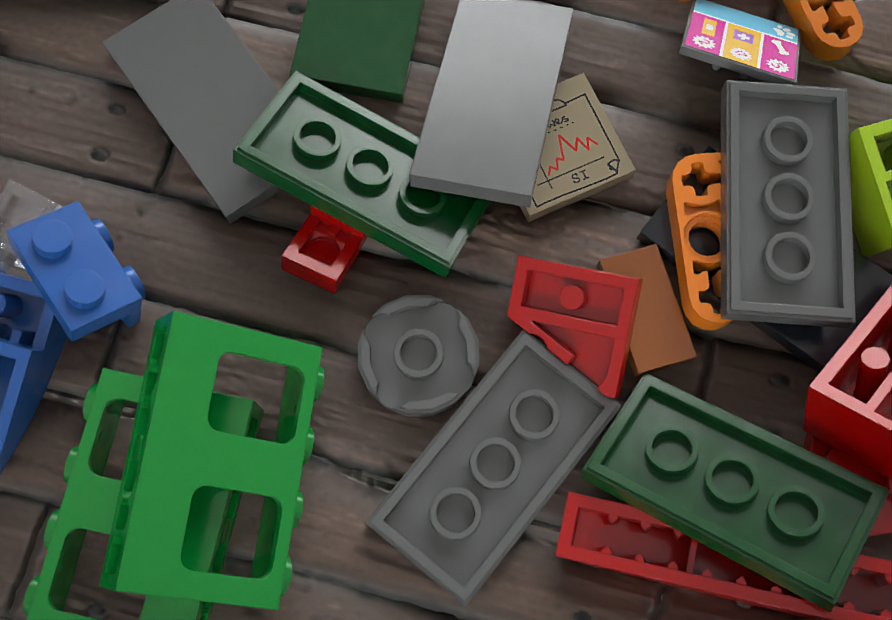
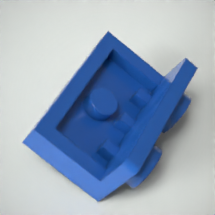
M79 201L7 230L8 243L71 342L121 318L128 328L140 323L142 299L146 297L143 284L131 266L128 265L122 268L112 253L114 251V244L106 226L98 218L91 221Z

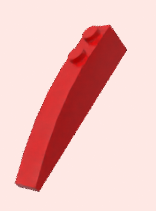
M568 492L555 554L556 557L813 620H892V561L859 554L830 613L632 505Z

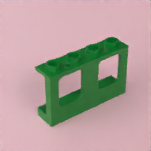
M172 311L155 321L101 574L100 587L117 592L279 610L281 595L287 591L292 577V560L288 555L292 529L298 525L303 511V495L299 490L302 467L310 458L314 445V432L309 426L313 402L319 398L324 384V369L320 366L323 347L178 311ZM231 353L287 367L274 442L220 432L210 426L208 412L218 361L223 354ZM208 486L265 496L250 578L193 571L183 566L181 551L191 499L197 488Z
M103 368L98 384H93L87 392L83 405V417L87 422L80 445L72 448L65 463L64 481L68 485L61 508L52 513L44 533V546L48 548L41 574L33 578L25 594L23 612L25 615H28L27 620H101L63 610L87 530L110 534L121 480L103 477L125 400L138 403L144 376ZM213 391L208 412V422L214 430L257 439L264 410L252 399ZM201 486L193 493L181 551V562L184 567L193 571L222 574L243 492ZM146 595L139 620H210L214 603Z

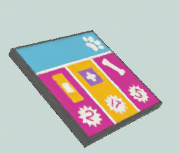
M692 0L679 54L710 63L713 70H719L722 67L738 72L741 79H747L750 76L769 83L796 85L801 30L709 0Z

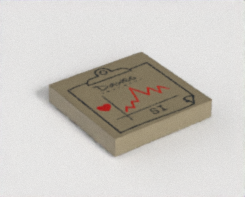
M584 73L562 81L557 85L530 208L520 206L528 222L629 180L636 171Z

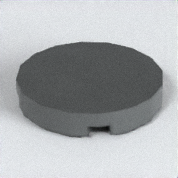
M431 295L402 296L384 304L372 316L373 319L367 324L365 331L363 329L358 342V368L369 393L386 409L407 417L434 416L454 407L471 389L480 363L479 340L469 319L459 309L456 310L451 305L444 303L442 299Z

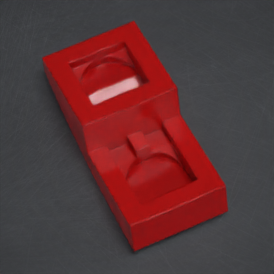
M311 205L310 215L282 254L281 270L335 294L368 236Z

